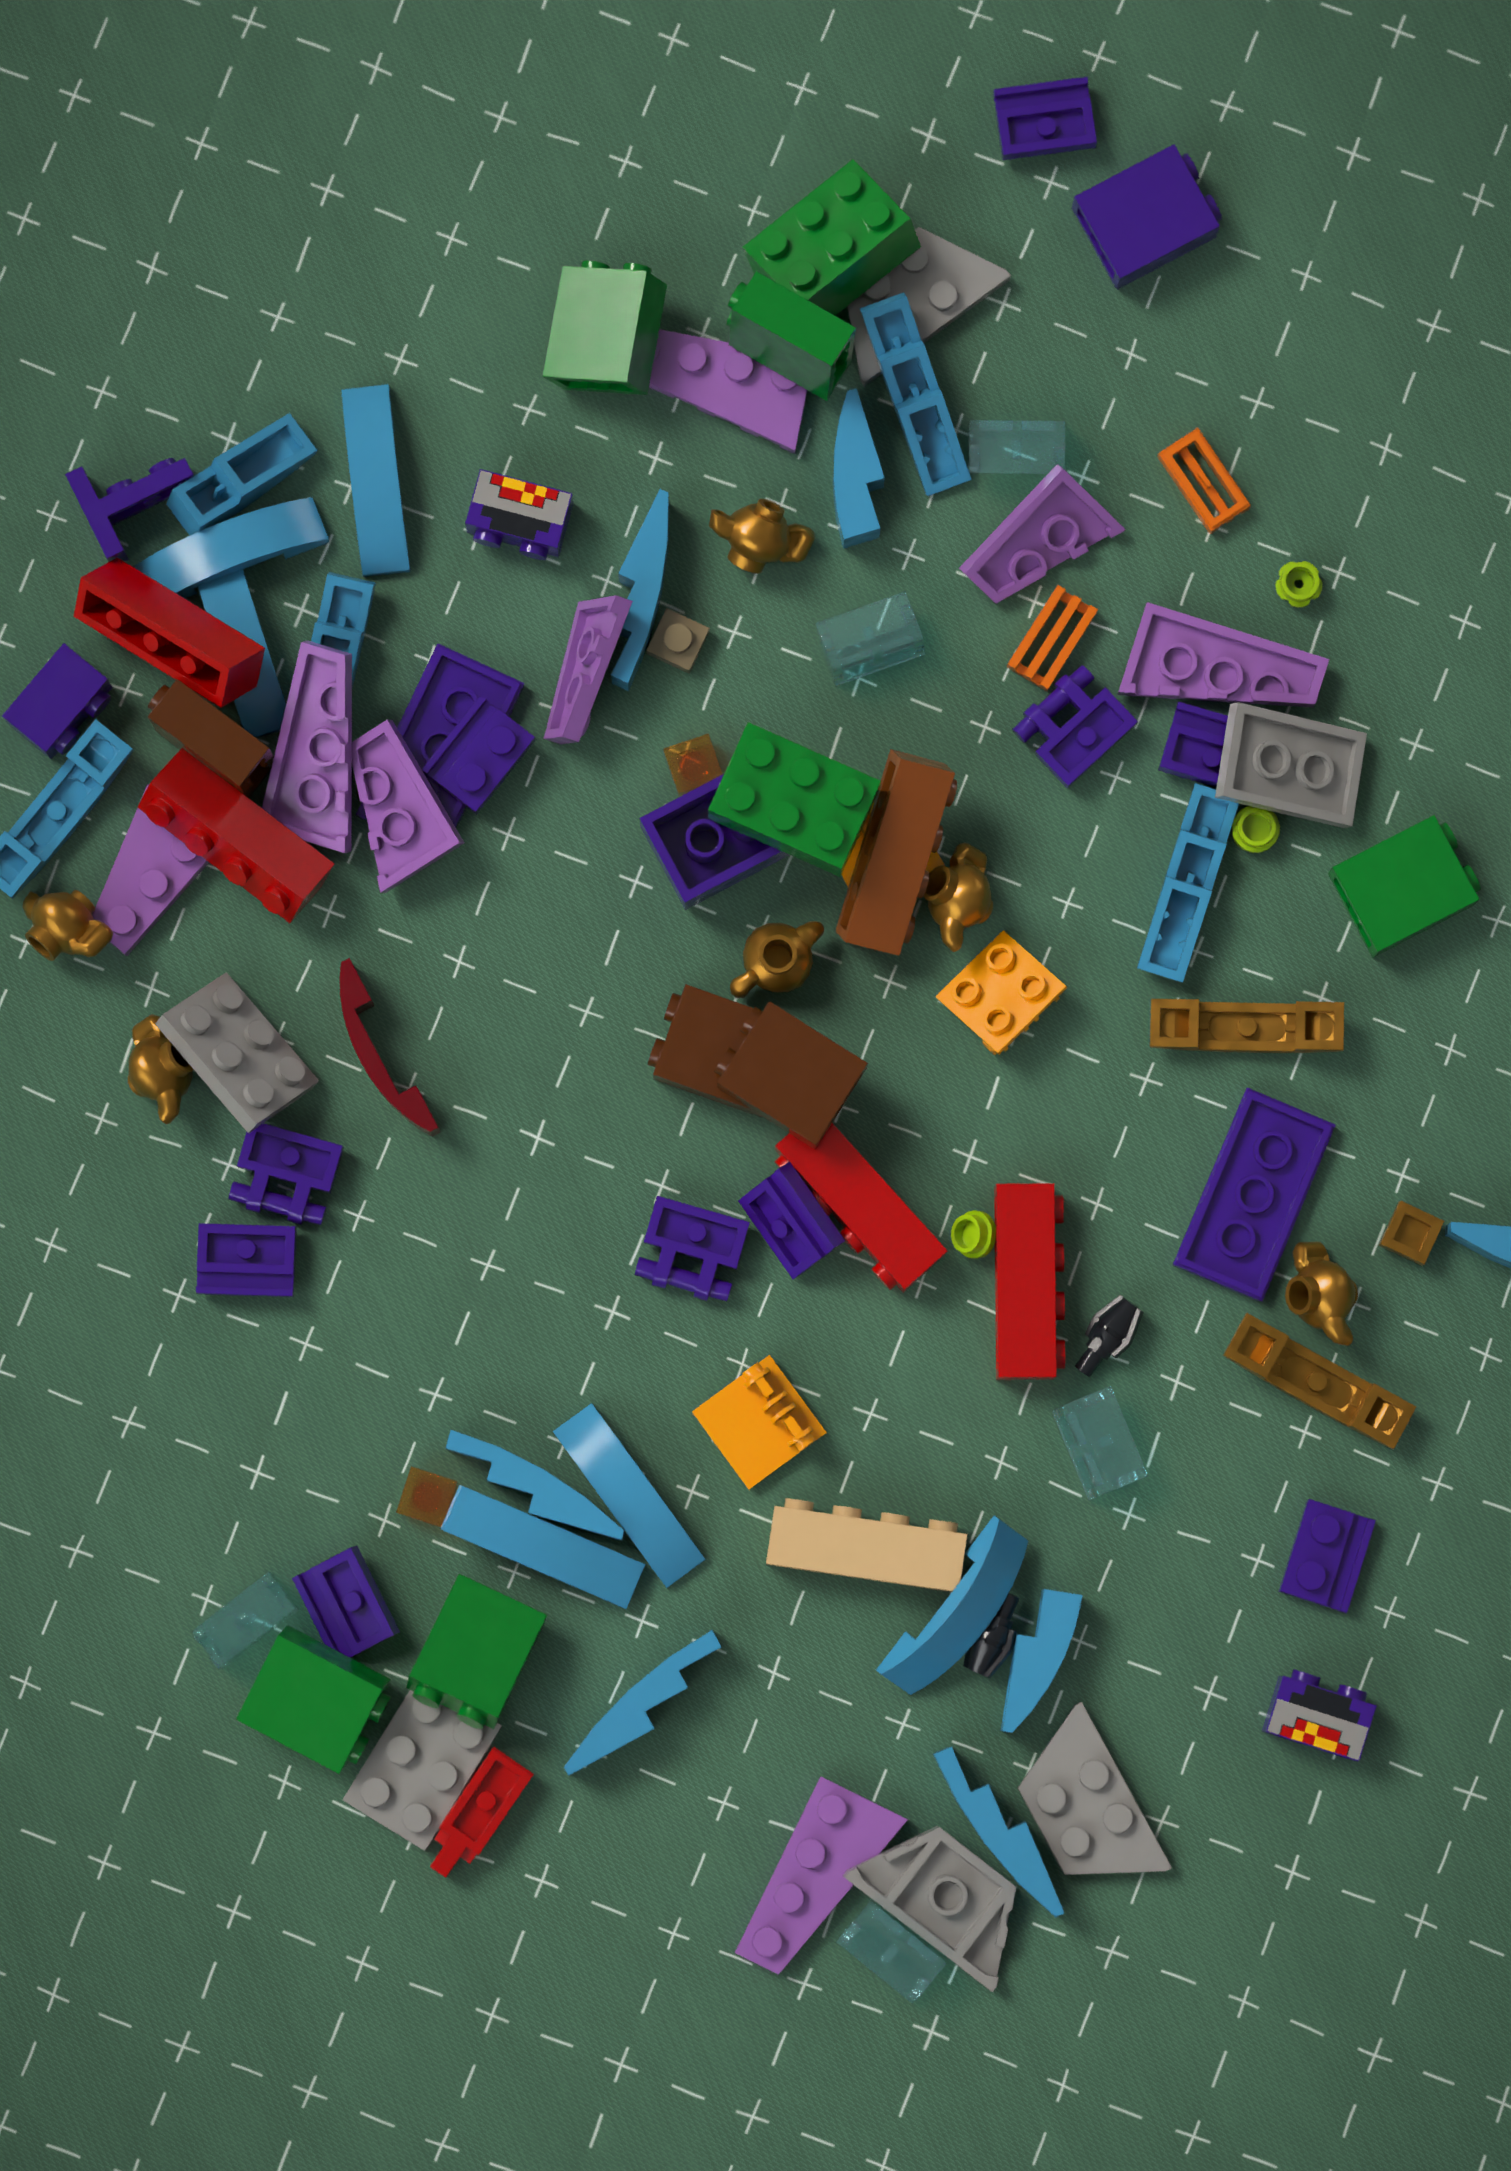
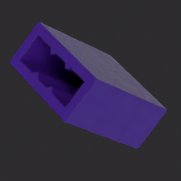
M1175 144L1074 196L1072 210L1116 290L1217 237L1220 228L1218 221L1222 220L1220 210L1210 194L1203 196L1195 182L1199 179V174L1194 162L1187 153L1181 156Z

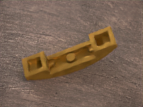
M1151 999L1150 1047L1244 1053L1343 1051L1344 1002L1296 1001V1004L1200 1002L1199 999Z
M1248 1313L1243 1317L1223 1354L1224 1357L1293 1398L1391 1449L1395 1448L1416 1409L1415 1405L1375 1383L1371 1384L1291 1340L1285 1333Z

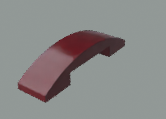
M350 958L342 961L340 967L342 1012L351 1043L365 1071L381 1095L407 1121L432 1137L441 1133L416 1085L400 1094L398 1093L358 1014L375 1005Z

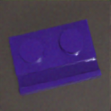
M1087 77L993 90L1002 160L1096 148L1097 139Z
M480 695L423 766L422 771L427 777H430L441 788L477 815L536 739L531 733Z
M1178 701L1158 771L1217 787L1228 716Z
M790 1162L778 1168L771 1176L767 1177L738 1200L792 1279L806 1272L832 1252L833 1249L845 1242Z
M199 1223L196 1294L294 1297L297 1228L295 1226Z
M1307 1499L1278 1592L1347 1613L1376 1520Z
M357 1545L292 1578L324 1644L351 1658L400 1633Z

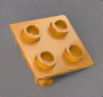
M1003 930L935 997L983 1040V1045L993 1055H999L1002 1051L1006 1052L1009 1049L1008 1046L1023 1031L1027 1032L1029 1030L1028 1026L1033 1021L1037 1022L1040 1019L1038 1016L1053 1001L1057 1002L1060 999L1059 996L1067 989V986Z
M770 1355L748 1368L740 1377L692 1411L748 1490L827 1433Z

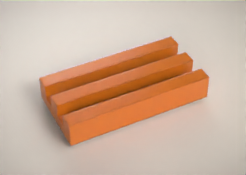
M1196 428L1158 453V459L1209 534L1232 521L1240 513L1242 514L1250 509V503L1199 428ZM1194 443L1235 505L1232 507H1227L1187 447ZM1177 453L1219 513L1215 518L1173 458Z
M1057 585L1008 662L1007 668L1047 692L1094 619L1098 609L1092 605L1088 606L1082 602V599L1076 595L1072 596L1066 592V589ZM1059 601L1067 605L1030 665L1028 667L1021 664L1023 658ZM1077 611L1083 617L1045 677L1037 674L1038 669L1074 612Z

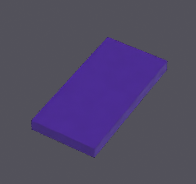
M437 643L397 729L422 769L480 695L510 717L524 688V683ZM426 776L457 829L467 807L441 788L430 777ZM361 802L356 816L367 821L364 804Z
M1247 1087L1172 1265L1253 1300L1262 1302L1336 1124Z

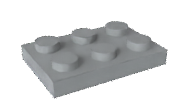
M1240 702L1230 704L1215 798L1341 828L1352 827L1367 733Z
M227 972L162 1014L155 1023L248 1134L311 1091L319 1082L318 1078Z
M409 1690L342 1800L426 1851L437 1834L438 1827L456 1803L502 1728V1725L497 1723L495 1729L485 1725L483 1729L473 1728L456 1717L458 1712L441 1704L439 1708L426 1706L414 1699L412 1696L413 1691Z

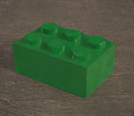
M852 159L742 248L754 274L757 271L829 313L837 315L921 248L910 217Z
M748 722L709 806L708 819L841 877L879 793L881 781Z

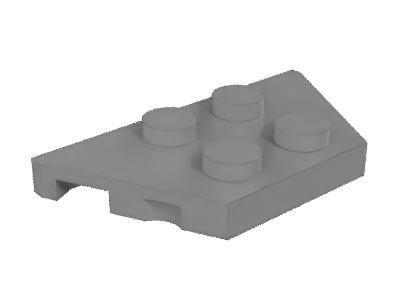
M920 227L915 229L921 248L846 307L850 324L856 327L854 347L862 385L865 387L882 373L859 308L904 292L912 310L921 340L925 343L1010 281L1011 275L1008 271Z
M1077 1703L1073 1706L1069 1715L1046 1745L1038 1760L1017 1787L1063 1874L1161 1872L1171 1869L1172 1867L1083 1703Z
M935 1826L846 1870L843 1874L844 1878L991 1992L995 1990L998 1984L999 1977L997 1974L1002 1949L1005 1948L1009 1913L1014 1902L1015 1885L939 1826Z

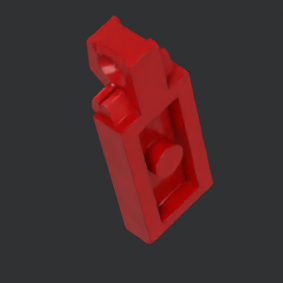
M493 1747L438 1827L440 1831L434 1840L443 1845V1848L430 1865V1868L447 1878L460 1858L471 1864L475 1856L480 1855L534 1774Z

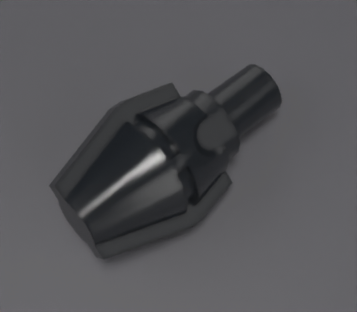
M1119 1295L1102 1308L1090 1321L1085 1335L1089 1338L1086 1343L1088 1348L1075 1364V1367L1088 1377H1091L1103 1359L1108 1360L1111 1355L1118 1358L1132 1344L1144 1312L1122 1295Z
M1008 1593L988 1627L965 1653L964 1667L987 1678H991L1012 1653L1017 1634L1016 1631L1011 1629L1014 1623L1011 1621V1617L1018 1604L1019 1597Z

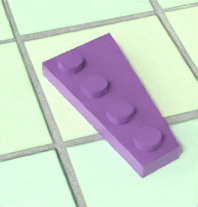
M659 329L649 388L671 398L676 397L697 407V410L710 416L724 419L739 426L741 430L756 437L761 436L780 445V448L795 454L808 390L729 346V342Z
M1147 602L1117 695L1314 707L1329 659Z
M303 641L298 653L262 809L304 841L342 853L352 851V654L315 642Z
M820 1776L735 1953L779 1975L853 1886L851 1882L843 1877L846 1870L880 1854L908 1819Z

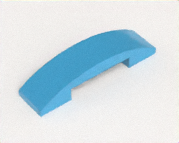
M389 384L343 389L341 391L362 575L363 577L410 572Z
M310 497L258 509L203 529L149 556L135 565V568L181 597L187 598L197 594L195 588L202 584L284 554L285 559H288L330 541L314 500Z
M243 569L198 586L207 613L265 647L257 687L234 700L243 729L255 738L280 731L286 702Z
M94 720L66 755L67 761L9 832L4 831L0 836V889L12 899L39 873L78 828L134 751V749L98 720Z
M592 1403L553 1431L666 1588L706 1560Z
M994 1515L965 1553L974 1561L968 1572L919 1636L914 1638L905 1631L876 1671L912 1695L932 1683L951 1668L977 1641L1002 1606L1020 1570L1028 1540Z

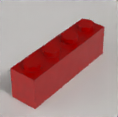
M118 557L81 577L74 617L175 680L178 679L187 687L221 708L257 687L265 647Z
M183 748L177 752L150 782L137 807L154 824L164 827L185 843L192 853L202 856L223 872L230 882L240 885L261 901L268 911L278 914L288 923L295 919L321 889L335 865Z
M833 1123L816 1149H813L790 1133L775 1145V1151L780 1156L774 1161L778 1168L788 1162L792 1164L806 1186L812 1191L813 1196L827 1216L832 1213L843 1225L844 1229L839 1233L848 1246L856 1254L865 1250L877 1263L871 1270L889 1290L897 1285L904 1293L946 1255L948 1250Z
M1054 1183L996 1184L994 1187V1222L996 1226V1380H1054L1056 1378V1369H1065V1340H1056V1320L1065 1319L1064 1291H1056L1055 1272H1064V1243H1055V1224H1063L1064 1222L1063 1195H1054Z

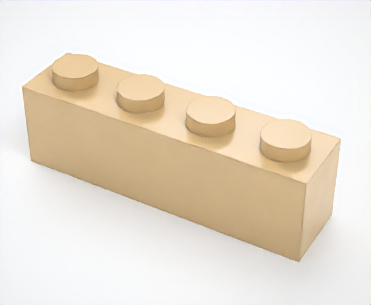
M785 1498L784 1507L774 1506L766 1565L952 1592L961 1581L967 1534L957 1533L958 1523L929 1519L928 1528L909 1526L910 1516L881 1512L880 1521L861 1519L862 1509L833 1505L832 1514L814 1512V1502Z

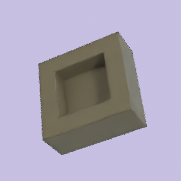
M666 608L646 650V654L690 674L710 632V628Z

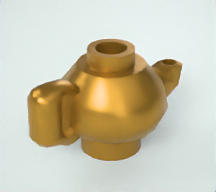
M759 499L757 504H750L736 510L731 516L720 510H711L709 526L719 537L727 539L732 546L727 558L735 566L751 573H761L766 562H777L779 560L781 562L798 563L805 560L815 540V533L812 529L800 524L788 525L783 517L785 510L777 503L767 499Z
M967 842L955 847L954 853L950 858L949 868L941 865L929 873V882L924 894V898L928 900V907L934 921L940 925L942 942L952 952H956L962 947L963 929L985 922L993 910L990 885L987 877L984 875L987 866V856Z
M74 890L71 894L59 892L45 894L42 897L30 891L23 901V909L26 916L33 923V927L25 934V937L39 954L50 961H54L61 952L70 955H83L88 958L94 957L112 940V929L105 923L94 920L92 913L96 910L95 906L78 890Z
M810 921L795 929L784 923H768L756 928L748 937L743 951L746 972L731 981V994L738 999L744 998L756 985L772 992H789L801 987L809 976L813 964L811 947L824 934L825 928L823 924L817 921Z
M151 1014L132 1029L135 1048L129 1057L128 1084L136 1095L157 1101L160 1120L165 1124H170L179 1114L181 1097L188 1091L194 1069L155 1025L160 1017Z
M1299 1242L1295 1245L1292 1252L1294 1266L1299 1273L1287 1284L1285 1291L1286 1303L1289 1309L1294 1314L1299 1315L1307 1324L1313 1328L1323 1329L1324 1333L1334 1343L1349 1346L1353 1341V1335L1346 1324L1345 1318L1357 1301V1286L1344 1268L1337 1263L1330 1262L1327 1250L1321 1242Z

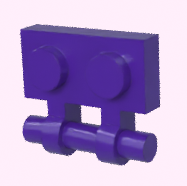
M1083 665L1070 676L1064 674L1054 684L1056 689L1038 706L1033 703L1023 712L1025 718L1012 729L1014 734L1023 743H1026L1036 732L1041 733L1047 739L1035 751V755L1067 789L1138 723L1106 687L1092 700L1086 695L1083 689L1095 678ZM1070 703L1079 712L1059 728L1051 719Z
M262 1124L249 1134L246 1132L237 1163L238 1168L255 1172L252 1184L249 1186L233 1181L228 1200L246 1204V1210L260 1213L264 1209L288 1216L287 1221L302 1225L303 1221L322 1225L326 1207L310 1203L309 1198L312 1188L331 1193L344 1147L332 1142ZM270 1177L295 1183L296 1188L293 1198L267 1191Z
M657 1196L644 1243L662 1248L659 1260L656 1262L639 1257L634 1275L653 1280L652 1285L666 1289L667 1285L694 1292V1298L707 1301L708 1297L727 1302L732 1283L715 1279L716 1269L718 1265L737 1270L750 1222ZM676 1253L704 1260L700 1274L674 1267L673 1262Z

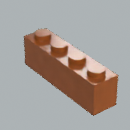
M890 749L881 778L880 790L871 811L835 930L846 943L899 956L903 943L908 944L911 940L915 928V917L912 916L917 898L921 899L924 896L929 882V872L926 870L931 852H937L942 841L943 826L940 825L944 808L952 805L957 791V780L954 779L955 772L945 763Z

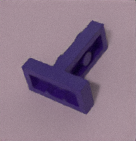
M174 458L160 461L149 469L150 475L134 483L132 479L122 480L106 490L107 496L101 499L98 498L82 466L65 474L108 562L117 557L124 562L129 560L113 526L167 500L172 489L194 476L185 458L177 462Z

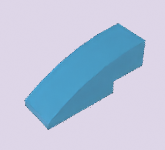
M857 388L847 391L839 417L834 448L833 496L836 522L843 549L880 537V525L869 492L884 488L885 480Z
M288 413L214 458L210 467L172 489L166 505L190 536L226 521L246 508L316 454L317 449L292 415Z
M1047 1589L1041 1591L1035 1637L1017 1634L1015 1638L1001 1731L1013 1733L1032 1712L1052 1683L1073 1636L1083 1595Z

